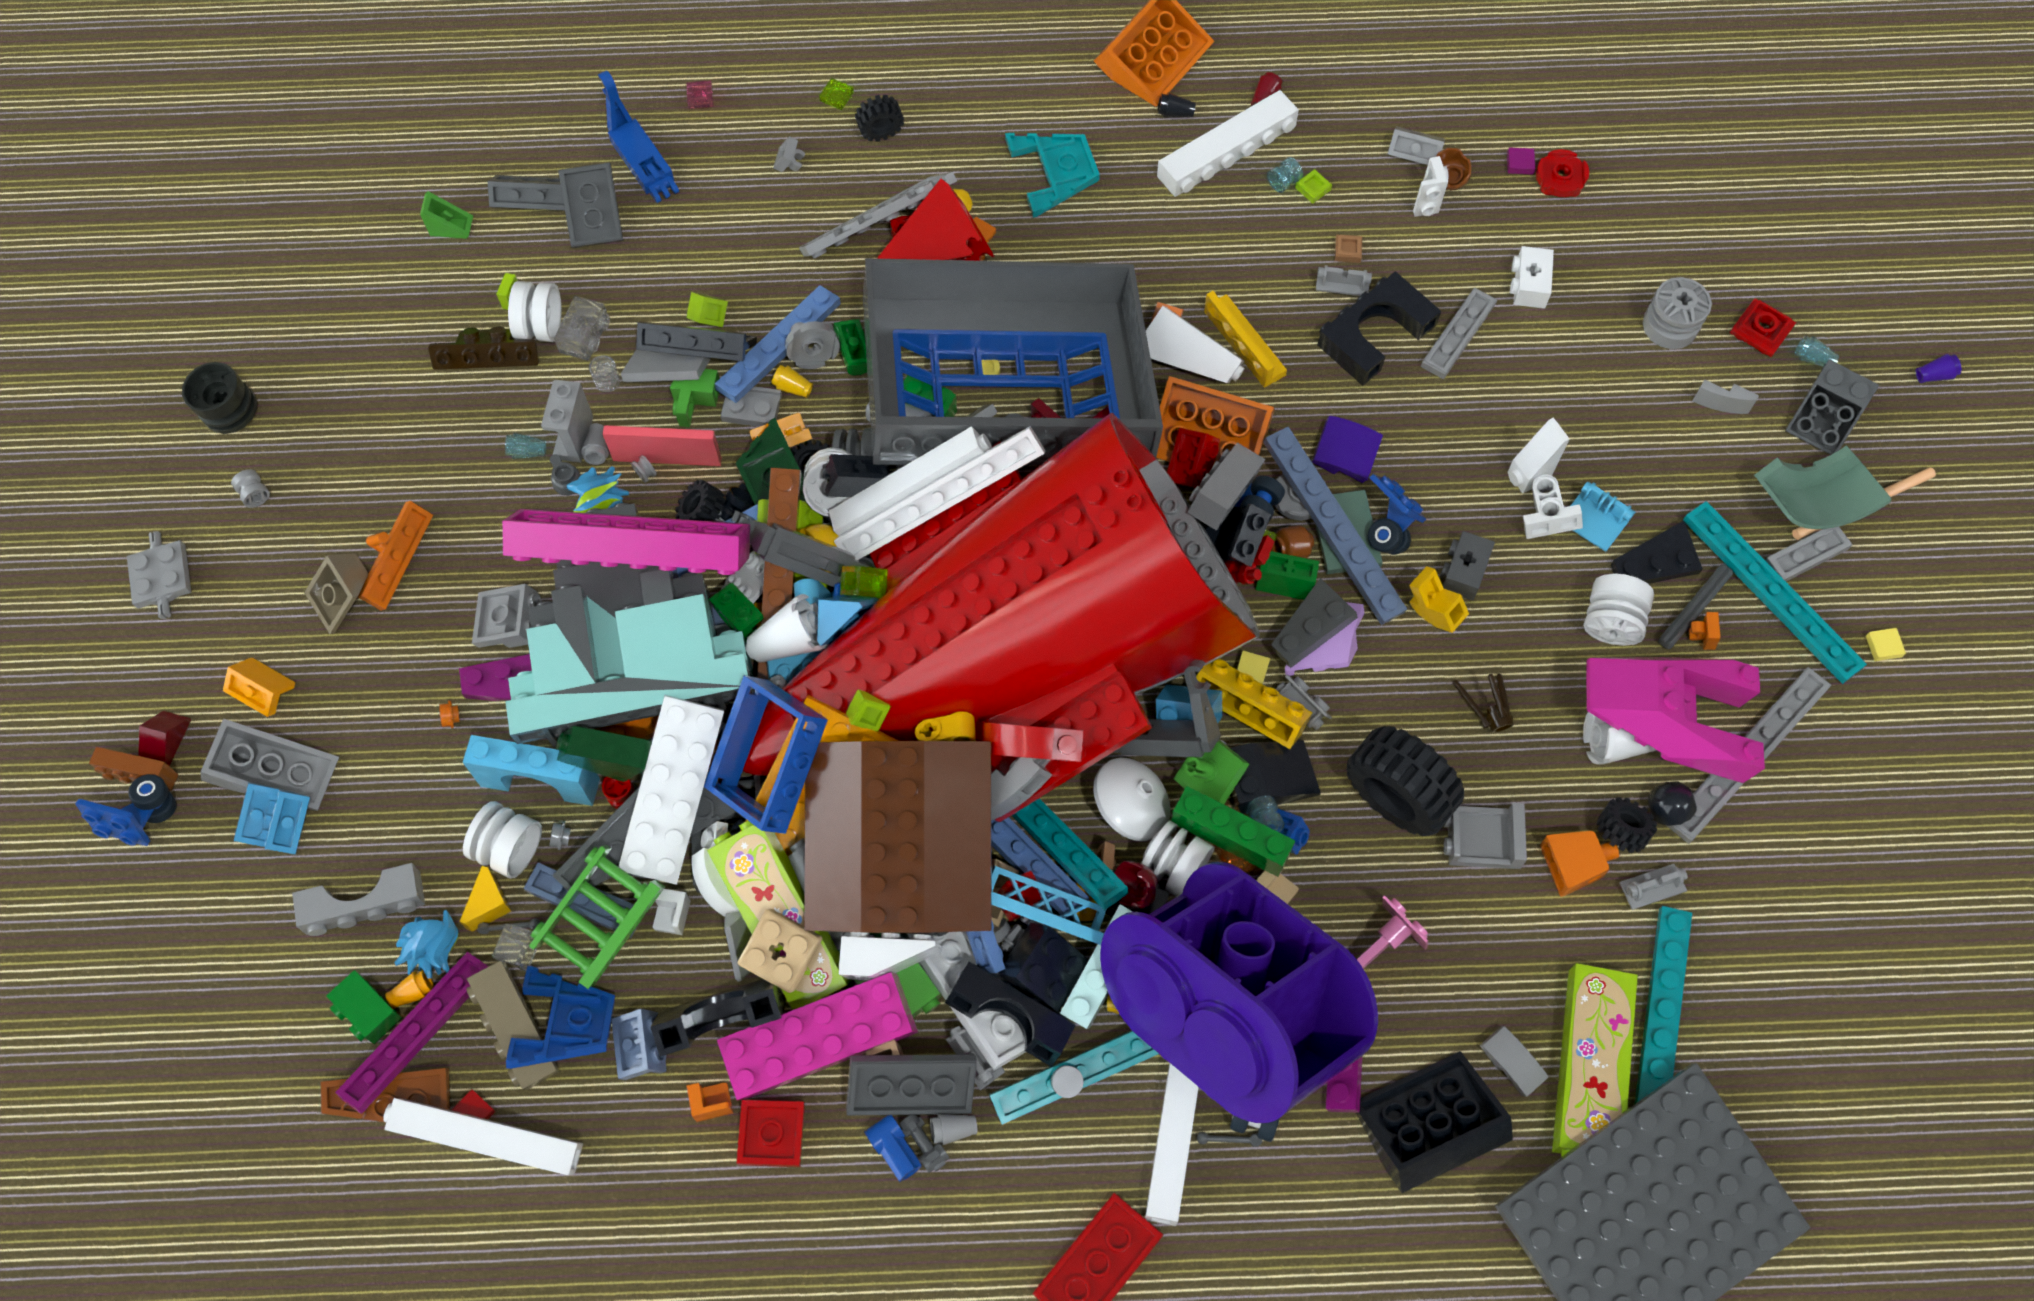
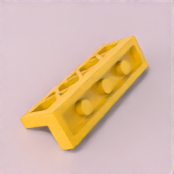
M1214 291L1207 293L1204 308L1205 314L1239 357L1244 360L1246 366L1261 385L1265 388L1285 377L1287 369L1229 296L1226 294L1219 298Z

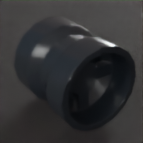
M731 486L725 495V503L721 504L724 506V509L719 512V515H721L720 517L724 521H727L733 517L735 510L744 512L749 509L753 504L751 495L742 488Z

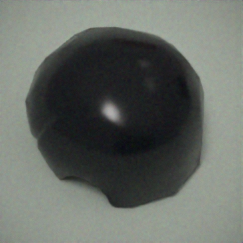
M1679 781L1664 782L1656 786L1648 796L1649 808L1654 816V820L1658 824L1666 826L1681 825L1691 820L1697 811L1691 789Z

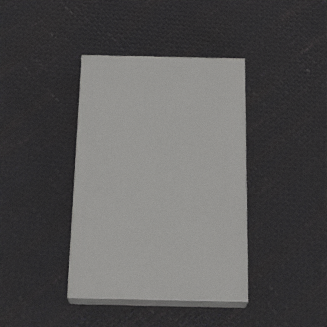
M636 350L621 372L623 382L698 380L711 358Z

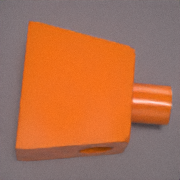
M1594 831L1547 835L1540 844L1560 897L1566 896L1603 878L1609 871L1607 861L1619 858L1617 845L1613 847L1610 845V842L1600 844Z

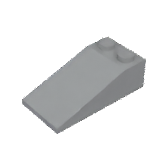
M223 718L201 769V781L244 794L246 793L248 782L310 796L307 809L318 811L339 757Z

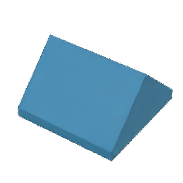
M841 595L819 599L817 642L821 646L832 643L879 599Z

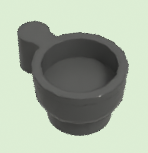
M552 455L550 457L553 467L551 482L554 490L561 495L569 496L575 494L567 489V484L578 480L581 475L579 470L570 463L562 462L559 455Z

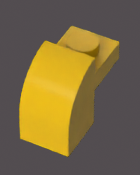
M1426 566L1409 585L1414 595L1409 601L1411 606L1419 616L1431 625L1453 633L1469 615L1462 595L1444 589L1434 568Z

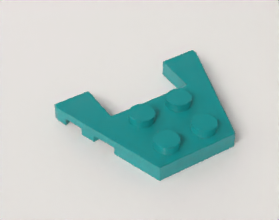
M1005 133V140L1011 157L1038 152L1050 188L1027 193V202L1033 218L1038 217L1100 180V173L1085 134H1052V137H1040L1037 133H1027V136H1015V133Z

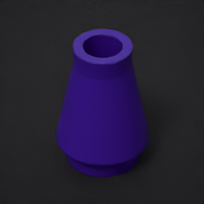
M1945 354L1922 367L1916 368V377L1919 383L1953 380L1957 375L1961 374L1960 360L1955 354Z

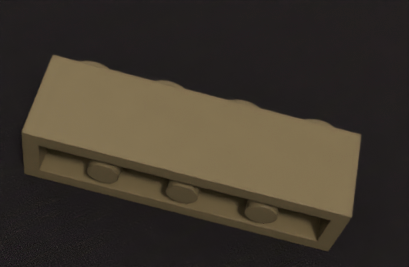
M499 961L467 978L470 987L466 988L467 993L474 1005L480 1004L484 1014L480 1015V1019L488 1032L493 1030L498 1040L494 1043V1046L501 1059L507 1058L511 1038L544 1040L506 963ZM555 1061L508 1070L509 1077L514 1086L518 1087L520 1085L524 1090H528L560 1072Z

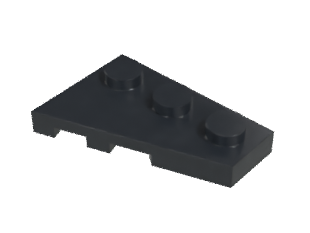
M1685 521L1678 523L1621 555L1611 563L1614 574L1636 577L1648 584L1700 574L1703 569Z

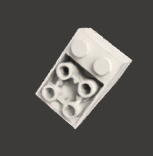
M850 932V937L841 936L839 975L851 980H872L890 972L897 973L942 952L943 947L934 938H931V935L913 934L912 940H908L897 933H882L881 938H874L869 933Z

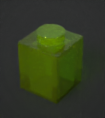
M842 566L840 595L881 598L886 594L888 569Z

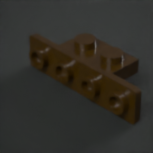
M501 326L478 330L473 327L460 330L456 342L430 343L428 346L434 370L537 366L539 364L536 341L534 339L514 340L510 328L505 329Z

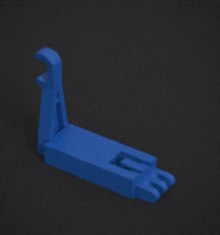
M606 70L598 74L605 87L602 91L606 96L607 128L610 142L646 194L650 193L656 203L662 201L658 194L660 192L665 199L671 197L668 188L674 194L680 192L674 182L671 168L636 118L632 120L621 102L616 84L610 73Z

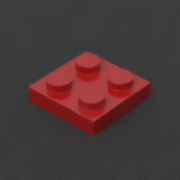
M742 1100L736 1164L738 1166L801 1167L805 1103L801 1101Z

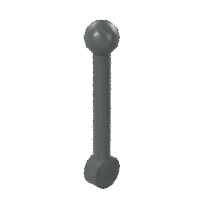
M534 918L530 922L494 925L482 922L478 925L477 932L487 934L489 931L519 928H531L534 930L540 923V920Z
M1200 1132L1197 1135V1141L1200 1144H1206L1208 1141L1250 1143L1253 1147H1258L1262 1143V1140L1257 1137V1133L1251 1137L1208 1135L1205 1132Z

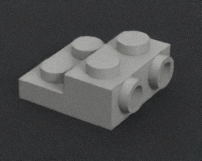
M527 584L478 592L472 644L478 648L497 644H504L508 648L528 645L526 629L531 628L529 607L537 606L538 603L542 602L538 594L539 592Z

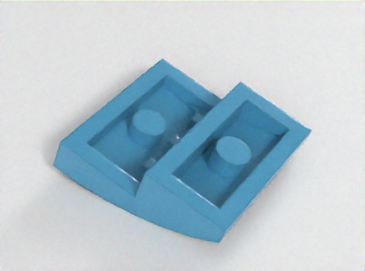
M248 782L234 841L262 846L269 850L296 854L310 796Z

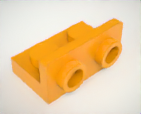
M800 413L776 420L789 447L812 439L809 428L805 427ZM768 423L749 431L752 442L769 426Z

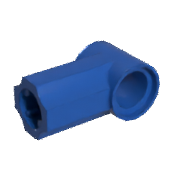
M887 1115L864 1131L878 1155L881 1154L899 1182L908 1179L922 1167L919 1159L905 1141V1135L892 1115Z

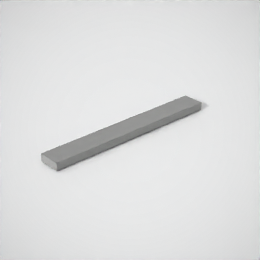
M1807 667L1748 732L1745 738L1763 743L1765 760L1830 688L1831 684ZM1710 774L1693 793L1697 811L1691 820L1681 825L1667 827L1690 844L1743 783Z

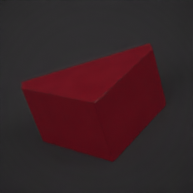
M162 711L139 726L138 756L163 761L170 766L191 719Z

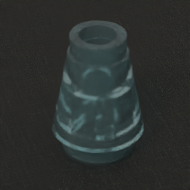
M1804 336L1795 350V355L1799 356V360L1823 367L1829 359L1836 363L1839 359V354L1835 353L1815 336Z
M516 432L513 435H506V456H512V459L545 456L546 440Z

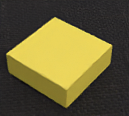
M1897 628L1872 631L1866 635L1874 661L1901 658L1906 654Z
M1243 651L1237 670L1251 675L1254 680L1263 684L1270 658Z

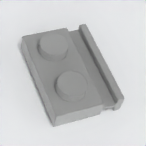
M754 386L737 403L725 396L720 416L721 420L727 423L757 427L767 424L773 418L777 420L782 392L777 389Z

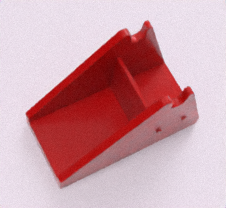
M940 178L877 259L981 261V257L985 254L992 258L995 255L963 201L950 185Z

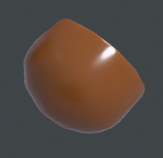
M1446 148L1438 152L1436 157L1440 156L1443 166H1446L1448 169L1449 178L1446 190H1458L1465 186L1471 177L1470 159L1458 148Z

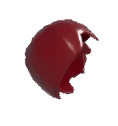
M1123 861L1116 868L1114 874L1128 887V894L1121 898L1119 903L1130 909H1144L1155 900L1158 883L1154 871L1144 864Z

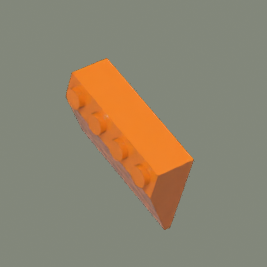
M1149 0L1096 57L1094 62L1111 80L1156 107L1161 93L1167 94V92H1170L1214 43V40L1177 0Z
M1169 376L1160 404L1163 431L1156 458L1170 462L1179 428L1207 433L1220 439L1219 452L1214 460V464L1216 461H1219L1226 449L1231 451L1237 442L1260 456L1264 445L1263 441L1267 436L1275 408Z

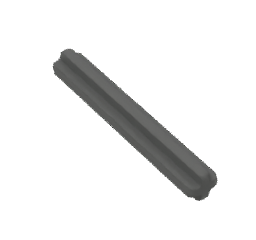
M1722 564L1716 569L1658 640L1661 646L1665 649H1671L1691 626V622L1695 621L1732 576L1733 570Z

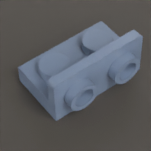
M638 1009L612 1019L618 1079L628 1080L649 1072L659 1074L666 1072V1055L659 1056L650 1028L658 1012Z

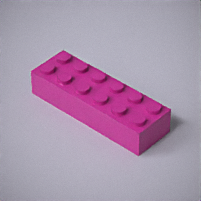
M890 972L782 1015L781 1019L753 1028H746L718 1039L717 1042L736 1100H747L850 1059V1056H859L865 1054V1051L893 1040L898 1041L916 1034L918 1030L898 974Z

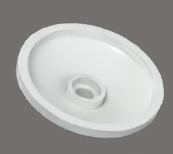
M1129 758L1112 759L1098 770L1094 780V797L1105 821L1116 832L1126 838L1136 841L1151 840L1170 819L1168 794L1158 776L1147 766Z

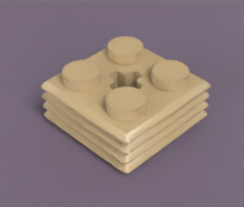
M768 909L764 911L737 963L746 970L791 993L796 990L822 941V937L813 931L804 930V926L775 910ZM783 943V950L787 954L777 958L773 947Z

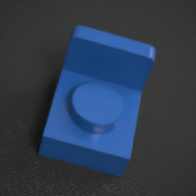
M1271 807L1262 824L1295 840L1291 853L1297 855L1301 847L1305 846L1309 839L1310 830L1302 817Z

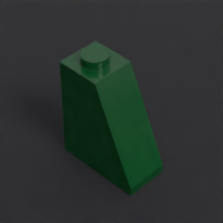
M573 726L564 733H561L557 740L556 750H559L557 761L625 782L645 770L652 741Z

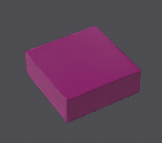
M1509 147L1507 151L1508 174L1533 175L1535 171L1534 148Z

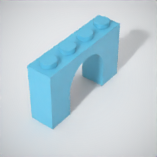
M471 735L463 759V764L480 787L509 791L513 775L524 776L551 785L558 790L564 801L593 806L600 782L597 773L557 761L559 750L522 743L517 744L516 742Z

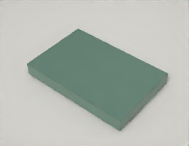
M1360 490L1333 494L1378 565L1382 567L1383 562L1380 551L1375 550L1368 541V531L1373 524L1366 491ZM1316 525L1326 574L1346 572Z

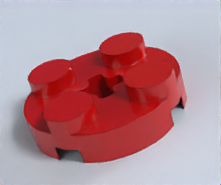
M1557 149L1549 152L1546 157H1542L1536 169V179L1540 185L1541 192L1545 195L1576 197L1585 187L1590 171L1586 161L1583 160L1582 162L1578 159L1575 152ZM1559 170H1563L1564 174L1568 176L1559 175Z

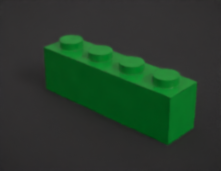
M1186 786L1173 810L1171 821L1177 824V826L1279 877L1295 844V840Z

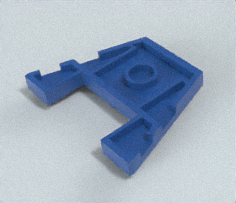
M527 966L523 983V995L553 997L545 1040L511 1038L506 1058V1068L512 1069L606 1052L615 1006V995L593 987L587 989L580 983L576 986L563 981L562 976L553 973L551 976L539 973V969L536 967Z

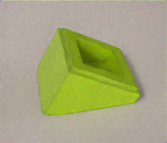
M858 689L846 715L851 725L879 731L890 709V705Z

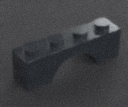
M970 961L945 1001V1004L970 1019L986 1011H996L1011 1017L1023 1032L1025 1051L1051 1067L1061 1055L1076 1026L1062 1014L1053 1012L1043 1006L1037 999L1026 996L1016 990L1009 982L1001 981L988 973L984 967L975 965Z

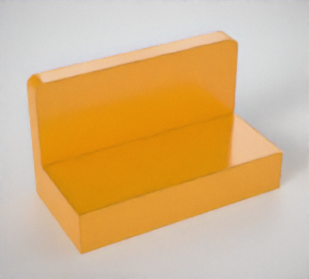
M249 658L228 667L223 691L269 717L276 713L280 694L294 689L295 682L258 660Z

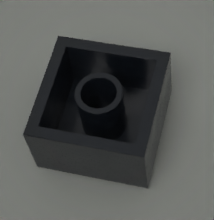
M1030 922L1005 960V969L999 971L998 974L1021 993L1037 999L1048 1009L1059 1012L1089 960L1051 927Z

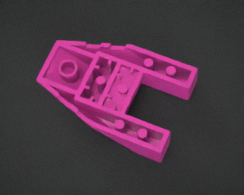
M1628 657L1589 658L1586 660L1587 711L1615 729L1623 728L1634 735V741L1645 747L1648 744L1661 752L1663 759L1740 783H1745L1765 769L1764 746L1762 742L1697 723L1696 695L1740 708L1760 693L1758 667L1726 659Z

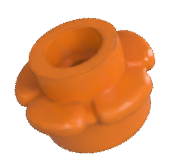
M448 700L447 704H439L441 726H450L453 729L454 723L459 722L458 706H452L450 700Z

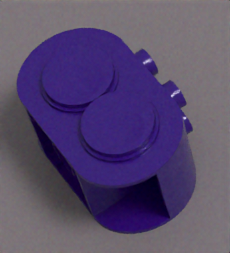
M1211 862L1201 866L1190 875L1181 895L1149 915L1141 912H1130L1121 915L1108 926L1104 933L1100 949L1101 970L1111 1000L1123 1020L1137 1036L1202 1089L1211 1099L1240 1119L1253 1123H1269L1279 1119L1362 1057L1375 1040L1378 1027L1377 1002L1370 980L1357 959L1343 945L1243 870L1232 864Z

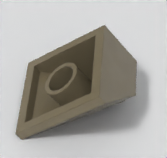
M356 553L327 555L304 592L329 634H335L358 597L368 576L367 570Z

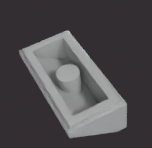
M733 912L726 914L724 929L735 980L738 982L742 981L750 973V971L739 966L737 962L752 934L741 913Z

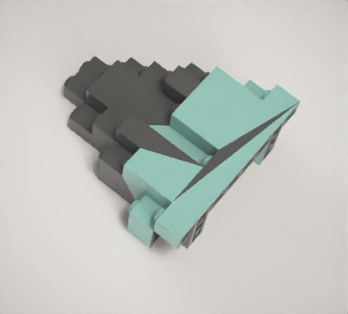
M620 503L613 508H594L586 512L591 514L640 517L635 503ZM560 559V562H557V569L553 570L556 590L551 591L553 602L544 601L538 603L537 606L529 607L531 628L526 629L532 671L520 672L517 676L508 678L511 700L505 702L509 732L517 744L547 738L554 749H556L560 734L573 726L594 729L659 716L664 695L723 709L724 714L721 723L727 722L731 712L729 701L735 700L743 676L754 677L751 658L746 652L745 646L747 643L742 631L729 630L722 632L720 636L717 635L713 607L709 600L711 595L702 573H685L679 578L677 569L663 571L659 570V566L648 565L644 569L630 568V564L618 563V566L604 567L600 565V562L589 561V564L575 565L571 563V560Z

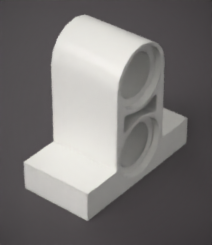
M1548 474L1535 478L1533 481V499L1536 513L1523 515L1526 539L1583 528L1580 504L1564 507L1556 478Z

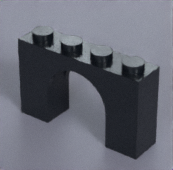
M1395 271L1389 277H1382L1370 292L1365 291L1362 293L1356 303L1351 307H1345L1333 322H1326L1319 331L1320 336L1317 346L1363 386L1382 370L1386 357L1361 334L1359 325L1364 320L1379 316L1393 319L1417 340H1420L1437 326L1441 310Z
M762 979L660 1011L650 1028L659 1056L661 1057L689 1048L698 1036L730 1023L749 1020L750 1026L753 1028L781 1019L786 1002L781 988Z

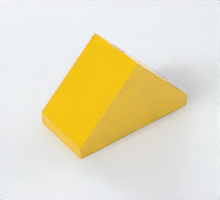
M482 866L459 921L467 930L472 932L477 930L480 923H490L512 912L495 876L485 866Z

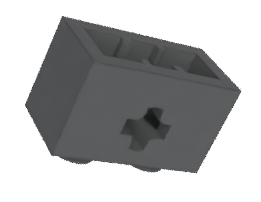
M1462 531L1459 541L1453 539L1448 555L1453 556L1451 563L1445 562L1439 578L1444 579L1443 588L1461 594L1463 598L1473 601L1479 590L1495 542Z

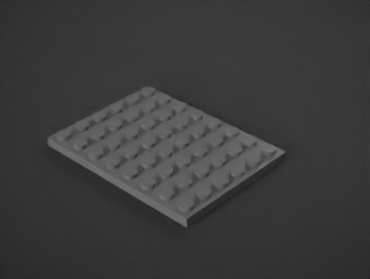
M1697 1063L1688 1065L1495 1205L1557 1301H1715L1811 1228Z

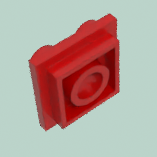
M1754 298L1729 333L1738 340L1744 341L1758 349L1762 354L1772 357L1797 322L1761 300ZM1759 322L1766 323L1770 328H1763Z

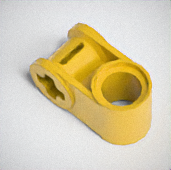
M956 712L947 716L923 720L915 728L916 738L918 741H976L974 716L968 712Z

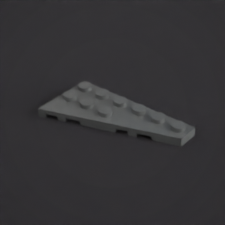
M703 787L690 836L708 828L717 821L731 816L736 811ZM639 788L552 875L567 891L570 890L588 865L585 859L594 847L599 849L603 845L610 846L612 849L606 858L615 865H619ZM597 868L588 883L595 887L612 877L600 868Z

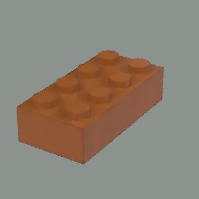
M100 747L95 748L89 762L95 768L94 771L101 773L103 778L108 780L119 779L120 782L130 784V782L143 775H157L164 780L169 791H172L179 775L163 761Z

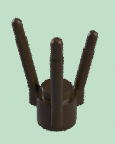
M1499 673L1496 676L1498 687L1493 674L1488 675L1496 705L1486 710L1488 713L1486 716L1458 680H1453V685L1478 716L1484 729L1490 727L1492 733H1497L1514 725L1502 674Z

